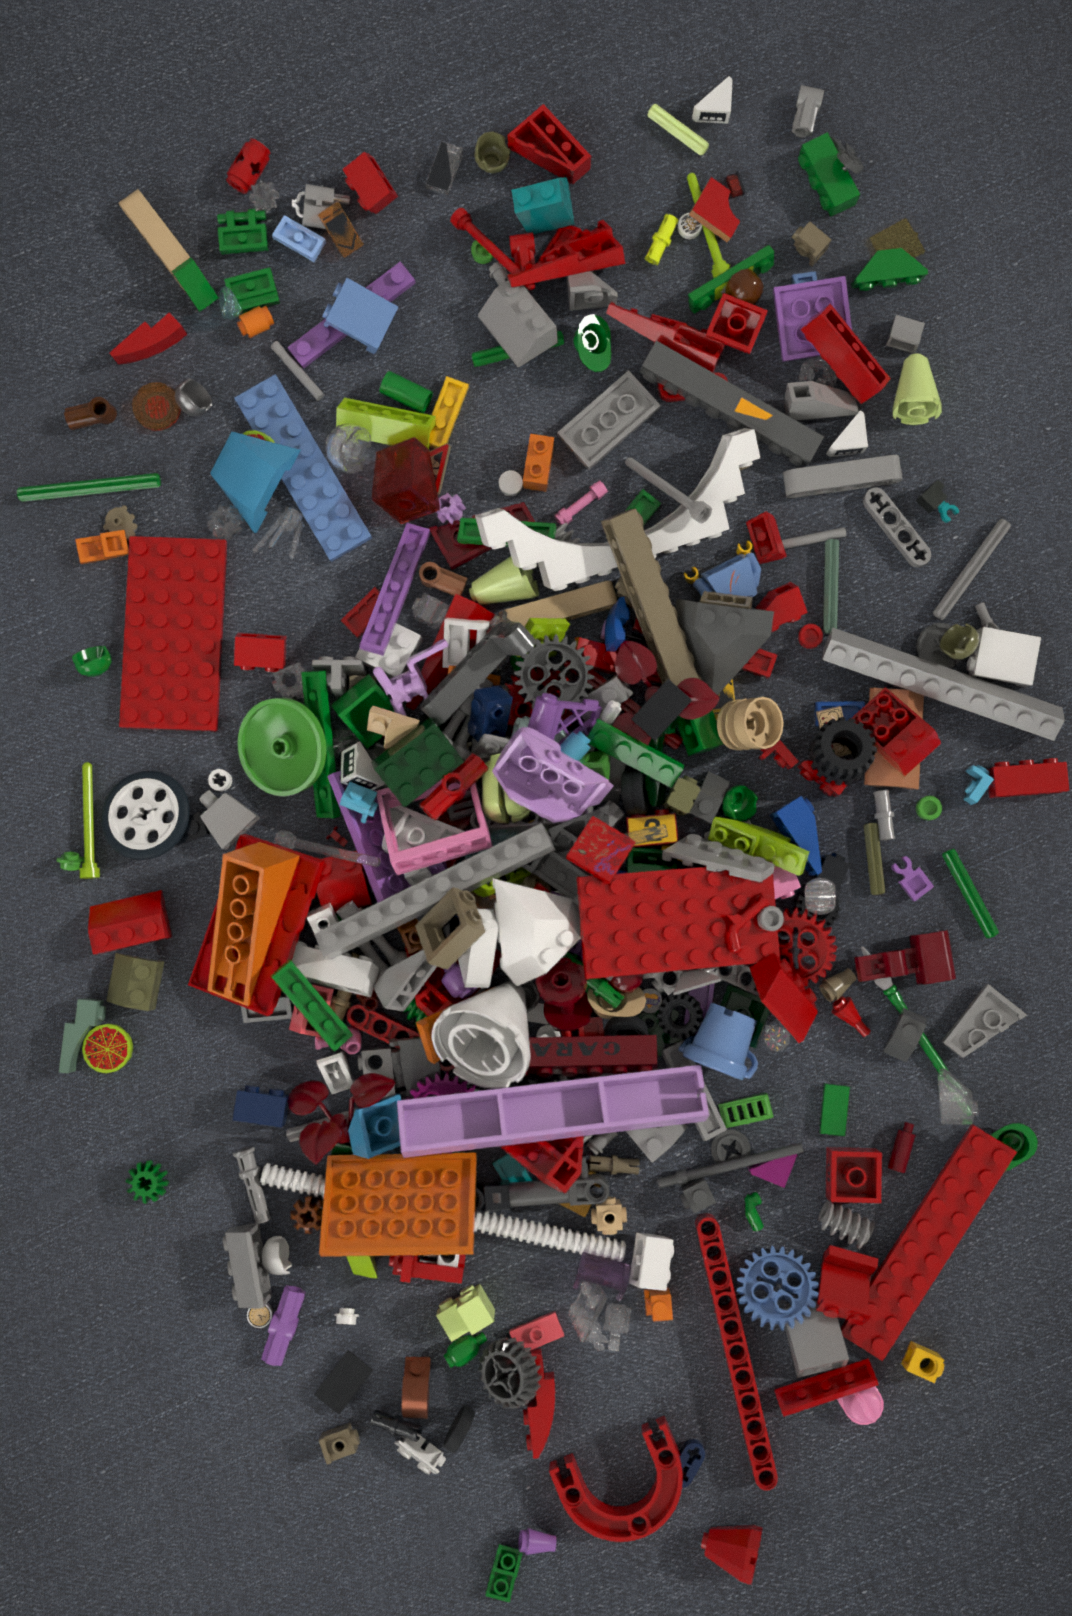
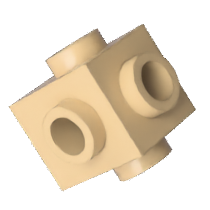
M608 1197L603 1203L595 1204L596 1209H591L592 1224H596L597 1231H602L604 1235L617 1234V1230H623L622 1223L627 1222L626 1207H621L620 1199ZM612 1214L614 1220H605V1216Z

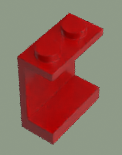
M830 1245L823 1253L816 1311L823 1312L825 1316L830 1318L841 1317L848 1319V1322L855 1325L865 1324L873 1314V1311L867 1309L871 1275L878 1268V1258Z

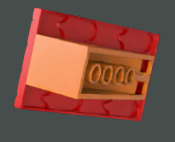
M248 834L240 835L235 850L223 854L218 899L188 985L262 1015L269 1016L273 1014L274 1008L278 1004L281 989L270 975L288 960L292 961L299 935L304 928L311 901L315 897L325 861Z

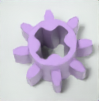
M446 493V495L437 499V507L434 508V511L438 514L437 517L442 523L448 520L452 525L455 520L462 518L463 510L466 507L462 504V500L457 494L452 498L449 493Z

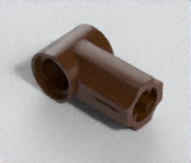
M95 397L88 403L65 408L64 416L69 429L75 430L99 423H113L116 419L117 411L105 398ZM106 406L105 413L99 415V410Z

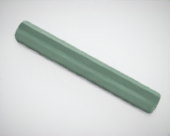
M828 539L825 542L823 632L825 634H830L832 627L837 629L839 540Z

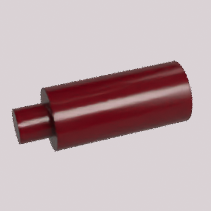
M904 1122L903 1129H898L887 1168L905 1173L916 1136L912 1133L914 1124Z

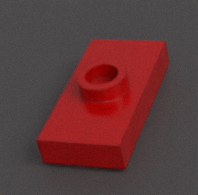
M376 587L341 619V622L357 638L364 634L380 591Z

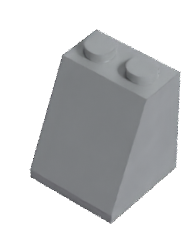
M789 1303V1304H786V1308L783 1309V1310H788V1309H790V1308H791L790 1303ZM816 1306L815 1308L807 1307L811 1315L807 1317L802 1314L803 1324L794 1320V1328L792 1329L788 1323H785L797 1378L844 1367L849 1360L838 1318L825 1316L823 1312L816 1311Z

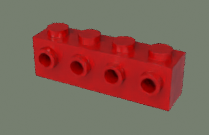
M831 303L814 315L802 327L801 331L806 339L813 344L822 359L830 365L836 376L843 381L852 396L860 404L880 392L891 379Z

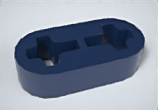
M695 1439L686 1441L679 1452L682 1470L684 1466H687L685 1469L687 1477H683L682 1488L691 1484L705 1458V1450L702 1443ZM697 1447L699 1456L694 1455L689 1462L690 1454L688 1450H694Z

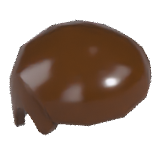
M743 269L730 278L725 294L755 305L763 294L764 286L756 273L751 269Z

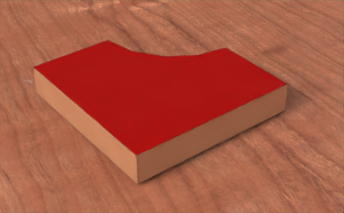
M711 177L689 215L721 239L728 242L740 221L733 215L729 207L728 198L730 190Z

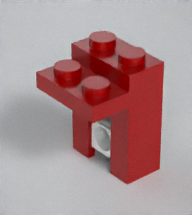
M466 1254L455 1255L452 1259H446L443 1255H424V1257L429 1256V1258L418 1257L420 1255H390L389 1266L393 1267V1275L401 1276L400 1282L410 1283L411 1278L415 1277L462 1284Z

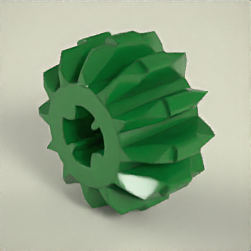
M148 1160L145 1165L139 1162L136 1164V1169L132 1168L129 1170V1174L132 1177L127 1178L125 1182L132 1185V1187L127 1189V1192L132 1193L134 1191L136 1193L133 1198L135 1201L142 1196L143 1204L148 1203L150 1199L156 1202L159 1199L158 1195L163 1196L166 1193L163 1187L169 1185V1181L163 1179V1177L168 1174V1171L160 1173L159 1169L162 1166L160 1163L153 1167L152 1160ZM150 1179L152 1183L145 1185L143 1180Z

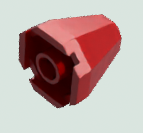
M756 1525L711 1527L709 1533L704 1532L701 1548L705 1549L704 1556L739 1581L751 1585L763 1528Z

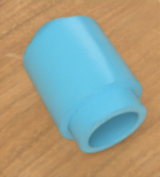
M572 731L560 745L561 752L580 761L591 749L588 745L590 740L582 732L579 731L575 734Z

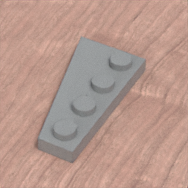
M697 834L687 835L665 849L662 854V860L671 862L672 858L682 860L683 865L691 867L694 863L707 865L706 870L713 872L729 870V875L757 882H762L774 873L775 864L767 862L761 857L745 854L741 850L722 846L719 842L708 841Z

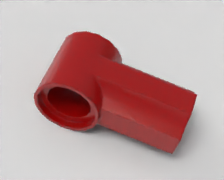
M533 232L510 235L511 256L514 258V263L524 271L523 266L525 264H535Z

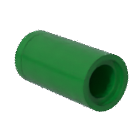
M391 371L386 373L379 389V393L423 414L427 410L433 396L432 391Z

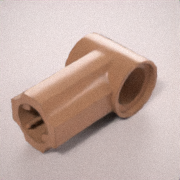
M434 562L424 563L419 570L420 581L424 586L433 587L453 596L455 594L460 596L463 594L468 578L441 568ZM434 570L437 573L436 578L433 580L425 579L423 576L425 571Z

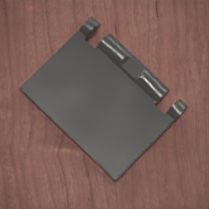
M421 1037L394 1038L389 1040L390 1047L400 1045V1049L391 1050V1058L396 1087L406 1086V1089L397 1091V1094H400L401 1097L413 1096L410 1093L411 1088L419 1090L417 1082L421 1081L426 1084L425 1078L427 1075L432 1080H435V1074L438 1072L442 1078L440 1061L435 1064L428 1061Z

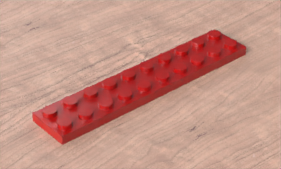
M974 1124L970 1125L870 1281L867 1310L873 1311L872 1317L865 1324L861 1325L852 1324L846 1319L840 1328L843 1337L881 1361L884 1360L1017 1152Z

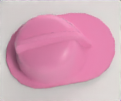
M876 1386L837 1399L846 1415L859 1425H868L876 1422L881 1416L884 1407V1401Z

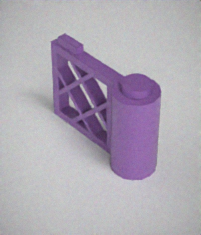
M543 693L542 696H537L528 727L554 740L556 734L563 730L566 737L558 742L561 745L570 735L566 727L575 720H577L579 727L573 732L575 734L579 731L583 732L587 737L597 718L599 719L602 707L597 700L584 699L583 703L559 701L556 696ZM563 709H571L573 714L562 721ZM587 711H592L590 719L583 723L580 716Z

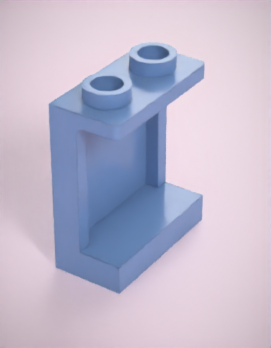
M346 278L344 284L338 283L333 293V296L336 297L333 306L328 303L322 315L326 319L323 326L327 328L329 325L366 345V350L375 354L398 306Z

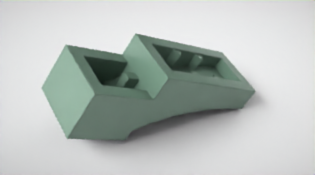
M78 999L75 1022H66L64 1026L59 1073L69 1074L76 1071L78 1057L85 1037L94 1026L101 1025V1021L105 1019L106 1006H103L104 1000Z

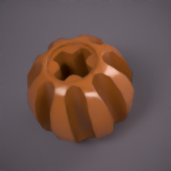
M305 1196V1203L298 1199L293 1204L296 1210L290 1211V1219L297 1221L293 1227L297 1231L300 1227H303L305 1229L304 1234H312V1227L319 1231L321 1229L323 1210L320 1208L323 1207V1202L319 1199L317 1203H314L313 1196ZM307 1211H311V1212H312L310 1219H307V1218H306V1216H307V1213H306V1212H307Z

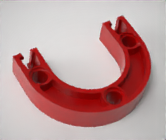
M665 1415L656 1419L660 1431L663 1430L665 1438L654 1441L649 1423L642 1424V1435L656 1467V1478L648 1494L634 1504L613 1506L597 1499L587 1488L573 1453L564 1457L567 1469L570 1468L572 1476L563 1479L559 1472L557 1460L550 1462L549 1473L564 1509L571 1519L587 1533L608 1541H634L652 1534L671 1517L681 1496L683 1476L680 1453ZM663 1450L672 1452L668 1458L661 1457L659 1453ZM576 1488L579 1493L577 1495H570L567 1493V1490ZM642 1517L645 1521L642 1524H636L633 1522V1519Z

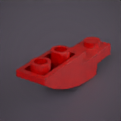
M581 637L575 638L577 642L575 649L584 648L581 656H590L589 660L585 662L586 665H593V670L617 675L615 661L619 648L615 652L606 651L605 644ZM657 670L653 675L646 677L649 682L662 684Z
M541 1348L531 1350V1355L537 1356L535 1359L536 1365L541 1366L537 1371L542 1376L540 1381H538L541 1387L536 1391L537 1395L534 1397L536 1399L530 1400L527 1404V1409H523L524 1425H529L530 1434L526 1435L527 1450H532L533 1459H538L545 1447L555 1408L554 1372L544 1373Z

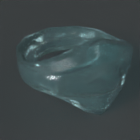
M222 286L219 294L221 315L224 319H236L241 314L242 308L231 289L227 286Z

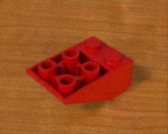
M886 687L852 717V719H855L854 723L859 724L861 722L864 724L863 728L865 730L869 729L872 732L870 738L874 737L876 741L873 746L877 747V751L904 777L941 744L936 730Z

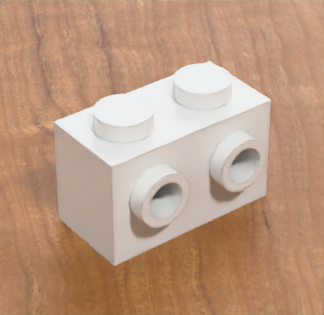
M636 1232L629 1278L630 1284L638 1288L666 1291L671 1277L669 1270L670 1261L674 1255L673 1239L661 1235Z

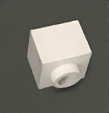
M331 903L312 910L307 914V920L314 934L339 922ZM325 920L328 925L321 927L319 922Z

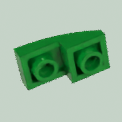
M498 1544L485 1596L510 1603L523 1552H519L517 1548Z

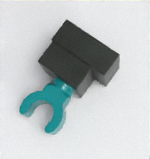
M938 479L915 501L928 513L938 508V511L941 513V519L948 523L951 521V518L948 517L947 511H952L954 515L960 511L955 505H950L944 501L947 498L942 492L945 486Z

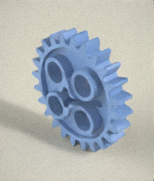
M771 1246L770 1253L767 1254L764 1248H761V1256L759 1257L757 1254L752 1253L753 1262L746 1259L744 1264L747 1269L740 1268L739 1270L743 1277L737 1278V1284L742 1286L737 1288V1294L744 1295L739 1299V1304H747L744 1308V1313L752 1311L751 1320L755 1321L759 1317L761 1319V1327L766 1322H769L771 1330L774 1329L775 1324H779L781 1331H784L785 1323H788L793 1329L794 1320L803 1324L802 1314L807 1317L811 1315L807 1307L815 1308L816 1306L812 1299L818 1298L819 1293L813 1291V1289L818 1288V1282L811 1281L815 1278L816 1273L807 1272L811 1264L806 1263L802 1265L803 1256L801 1255L795 1259L793 1257L794 1250H791L787 1255L785 1254L784 1247H781L780 1252L776 1253L774 1246ZM766 1267H773L776 1269L777 1274L768 1276L765 1274L764 1269ZM759 1277V1278H761L764 1282H762V1281L759 1282V1281H757L756 1279ZM794 1277L801 1284L798 1287H792L788 1284L787 1280ZM780 1284L781 1289L778 1292L773 1291L774 1287ZM757 1289H763L768 1296L764 1299H759L754 1295V1292ZM796 1294L798 1298L795 1299L792 1297V1295ZM781 1300H786L790 1303L791 1308L782 1310L777 1303Z

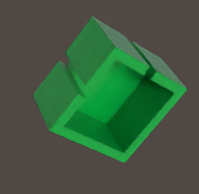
M369 674L331 704L338 716L367 749L384 736L367 730L369 711L372 706L394 712L390 699Z

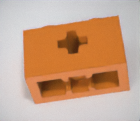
M530 434L523 476V489L547 492L554 437Z

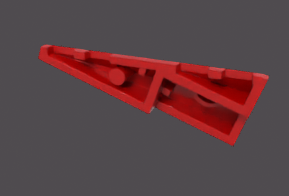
M604 220L597 222V228L590 232L587 229L583 230L580 238L566 240L542 254L540 261L536 264L527 263L523 266L524 271L514 275L510 273L507 277L511 287H517L625 264L623 247L613 237L612 228Z
M613 302L609 304L606 314L651 341L660 342L713 373L726 345L705 337L708 329L702 328L700 331L688 326L686 323L651 314L650 318L637 314V309L630 308V310L615 305Z
M455 594L444 618L489 621V630L499 621V617L458 594ZM444 621L433 645L444 639ZM470 629L469 651L476 645L477 630ZM443 649L428 656L421 670V674L428 686L426 690L428 695L448 675L449 668H443ZM420 694L414 696L410 702H407L406 707L414 711L423 700V697Z

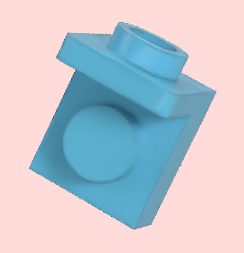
M972 765L965 771L977 779L976 781L972 780L965 789L967 794L963 800L971 805L980 800L994 780L989 776L990 772L980 765Z

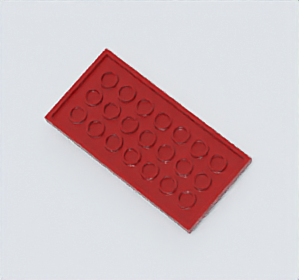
M129 536L120 728L218 732L227 541L225 539Z
M707 867L616 874L610 885L595 876L577 877L584 978L592 979L754 964L774 952L780 958L778 930H763L757 922L758 913L751 919L752 924L750 928L742 927L738 932L741 947H743L740 953L731 952L728 931L732 923L726 916L733 914L741 915L758 900L760 894L769 901L770 906L776 907L773 874L762 882L731 876L729 875V870L713 872L706 870Z

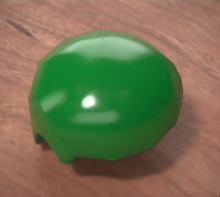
M106 646L87 648L72 656L76 670L80 674L89 677L103 674L112 663Z

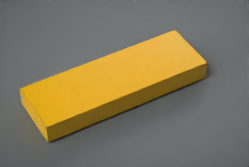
M446 376L432 415L436 416V422L430 432V448L435 449L448 443L469 384Z

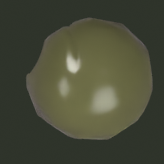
M496 132L483 133L478 138L474 149L475 161L481 170L488 173L501 172L508 165L510 149H508L505 143V137Z
M967 623L965 624L966 627L954 624L941 638L940 649L953 659H964L974 653L978 647L979 633Z

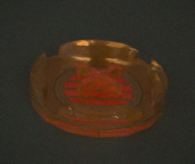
M152 382L142 386L132 401V411L137 421L144 428L152 431H163L172 427L181 413V409L175 400V391L161 382Z

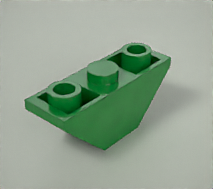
M902 248L879 250L851 283V287L859 288V291H867L877 285H883V288L895 287L897 283L906 282V285H915L921 283V280L928 275V269Z

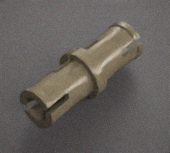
M611 1155V1157L589 1156V1163H598L588 1165L589 1171L610 1172L611 1175H616L617 1173L639 1174V1167H629V1165H640L637 1158H618L617 1155Z

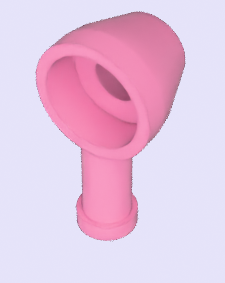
M349 1026L347 1028L353 1036L340 1048L348 1054H356L361 1048L362 1037L356 1027ZM315 1037V1047L317 1050L329 1047L322 1038Z

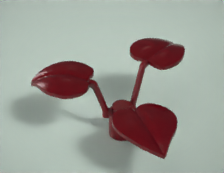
M623 641L616 657L615 671L618 677L628 684H636L642 679L648 687L645 692V700L647 702L661 687L659 685L652 686L646 678L656 672V659L645 646L633 641ZM687 678L677 685L680 690L692 699L690 704L679 714L682 718H700L708 714L719 702V696L704 681L698 678ZM625 712L615 719L612 724L613 727L646 745L649 744L651 737L631 720L634 715Z
M368 1073L357 1078L350 1087V1092L353 1096L349 1099V1117L343 1114L331 1115L326 1106L321 1102L329 1095L326 1085L322 1082L313 1080L297 1085L289 1093V1109L294 1114L301 1116L310 1114L318 1105L330 1121H323L321 1124L310 1123L302 1130L299 1136V1144L305 1156L317 1165L322 1157L338 1142H349L348 1130L353 1118L354 1102L358 1108H367L374 1105L388 1094L396 1084L395 1081L377 1073Z

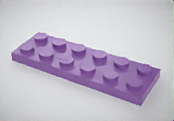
M341 771L327 776L377 902L379 903L411 887L404 874L396 875L390 862L389 853L384 852L382 848L385 833L379 805L374 816H369L366 823H362L361 818L363 814L340 805L341 798L348 786L340 783Z

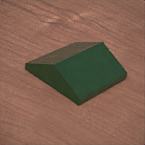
M728 985L720 1006L757 1021L749 1045L756 1049L770 1010L764 1005L759 996Z

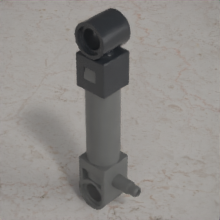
M582 1156L581 1175L566 1194L546 1185L542 1181L510 1183V1180L486 1181L484 1187L476 1183V1194L479 1196V1201L475 1202V1212L480 1210L483 1204H485V1211L510 1210L511 1207L559 1203H570V1206L600 1204L608 1198L610 1185L605 1176L601 1174H588L586 1158ZM597 1183L602 1185L604 1190L600 1194H595L590 1190V1187Z

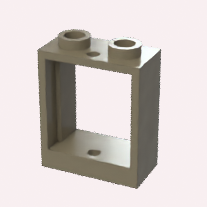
M452 887L415 925L428 964L446 970L486 932L482 916L475 904L474 896L469 891H463ZM457 913L461 924L445 939L441 928Z

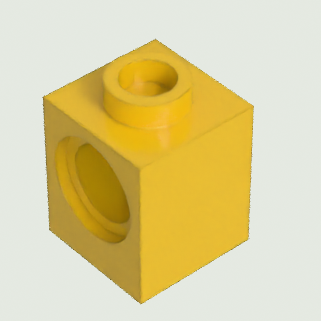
M910 1341L901 1363L906 1371L935 1383L937 1377H940L944 1370V1359L939 1353ZM924 1358H930L929 1365L921 1368L920 1362Z

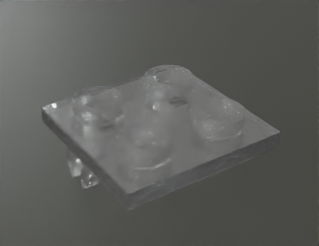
M590 1273L587 1280L583 1281L580 1287V1294L577 1300L571 1304L568 1316L580 1341L585 1343L587 1340L593 1344L596 1350L603 1351L605 1347L599 1343H608V1340L601 1333L600 1330L602 1328L596 1321L607 1301V1297L595 1274Z

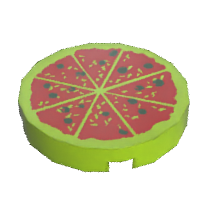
M108 1023L96 1026L89 1031L84 1039L82 1052L89 1067L97 1072L111 1073L123 1068L130 1060L133 1052V1043L130 1035L122 1027Z

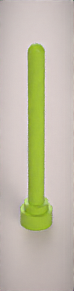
M689 173L687 181L694 203H696L701 190L696 175ZM702 225L714 262L711 272L713 278L730 269V265L722 259L715 234Z
M85 762L82 765L84 863H82V868H80V879L100 878V868L97 867V863L94 861L92 765L89 762Z

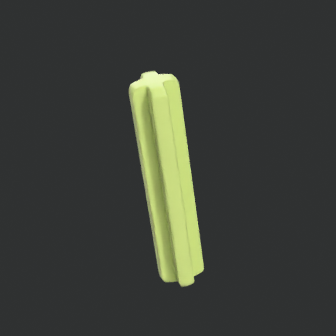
M657 104L651 106L648 111L650 119L699 155H703L707 151L709 146L707 141Z

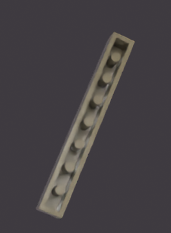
M631 509L601 521L645 641L656 659L657 672L662 685L667 679L676 686L687 678L702 680L694 667V657L687 648L685 642L686 635L677 621V611L670 602L669 589L660 575V565L653 556L651 550L652 543L643 529L642 516L636 509Z

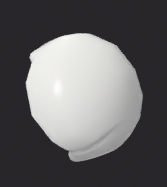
M282 1236L271 1237L267 1240L261 1251V1260L265 1270L272 1275L290 1274V1271H286L292 1266V1263L288 1260L289 1245Z

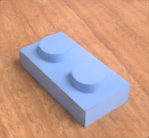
M285 215L272 234L274 240L315 262L326 244L325 238Z

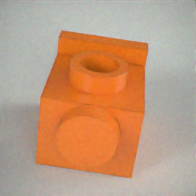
M667 1287L666 1291L644 1289L646 1316L651 1315L653 1322L673 1320L669 1288Z

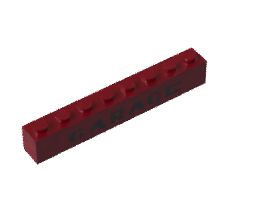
M657 1036L529 1038L530 1064L523 1077H526L527 1074H537L539 1077H550L552 1074L574 1077L578 1073L600 1076L602 1073L619 1075L658 1070Z

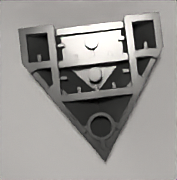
M677 599L676 601L677 621L686 635L685 642L688 650L694 657V667L702 681L718 695L771 636L774 611L700 603Z
M609 805L549 828L547 832L556 850L522 867L546 881L568 898L573 899V903L579 906L577 877L594 875L567 860L566 856L592 816L609 825Z

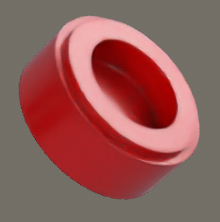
M815 624L803 626L798 633V641L806 649L816 648L823 640V632Z

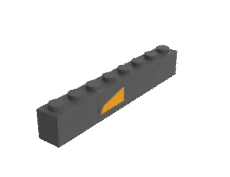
M658 341L654 343L641 367L640 373L643 374L644 379L651 383L658 382L664 386L665 391L672 395L679 394L683 396L686 403L693 407L700 406L706 410L707 415L714 419L721 418L727 422L726 425L736 431L743 428L754 429L757 443L761 441L768 445V449L775 454H784L796 466L801 467L803 465L806 467L811 462L824 436Z

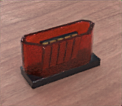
M736 171L735 174L726 176L732 198L744 196L745 189L739 172Z

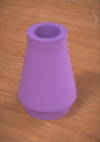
M530 1528L520 1530L519 1552H524L525 1555L549 1551L555 1552L556 1536Z

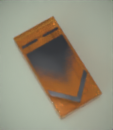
M338 201L317 214L343 258L364 245Z

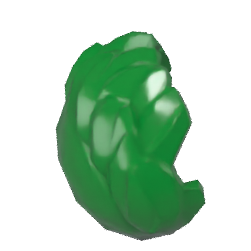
M736 785L731 787L723 798L722 809L724 815L729 819L741 822L751 819L757 812V795L746 786Z

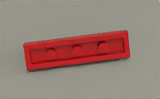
M868 1358L775 1389L774 1391L782 1415L785 1417L878 1386V1381Z

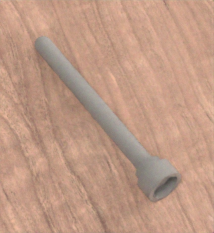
M631 457L626 459V466L689 509L691 517L698 523H704L709 519L712 513L711 506L704 501H693Z

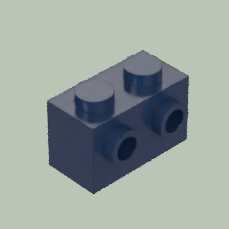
M500 685L475 689L471 702V714L467 725V732L477 742L480 741L483 734L505 738L513 697Z
M245 1085V1088L237 1090L233 1113L234 1121L281 1128L286 1125L289 1095L284 1094V1090L269 1088V1092L260 1091V1087L256 1085Z

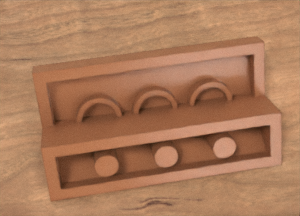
M870 688L869 702L884 688ZM888 689L923 719L924 695L905 689ZM878 751L876 752L874 762L865 772L864 785L919 789L920 763L904 777Z

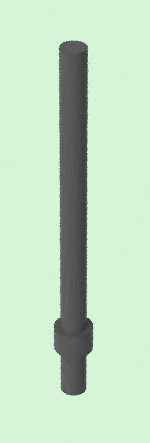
M800 1142L686 1171V1169L676 1171V1174L658 1178L657 1181L659 1188L675 1184L682 1186L689 1184L691 1180L803 1153L804 1149Z

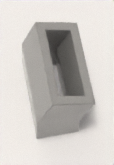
M896 315L891 325L886 346L915 354L925 323Z

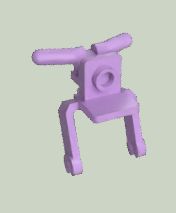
M445 639L408 658L406 665L409 671L389 679L381 667L374 668L373 674L383 687L386 695L390 694L392 697L390 703L395 713L406 716L402 702H410L414 696L419 694L424 700L428 697L426 691L428 686L416 662L448 647L449 645Z

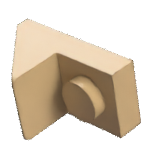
M372 706L369 711L367 730L384 735V748L388 749L417 728L420 720Z

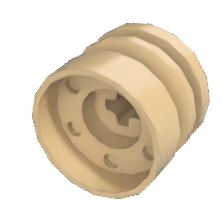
M770 698L737 699L727 702L721 708L717 718V730L723 744L729 749L737 751L766 749L773 747L779 741L783 732L784 722L781 710Z

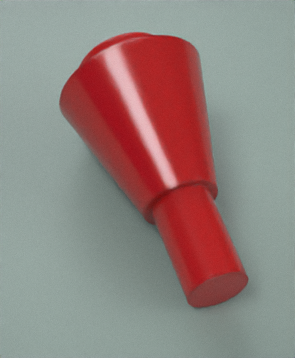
M842 996L832 1004V1014L855 1027L863 1037L869 1035L871 1030L861 1020L851 997L844 998Z

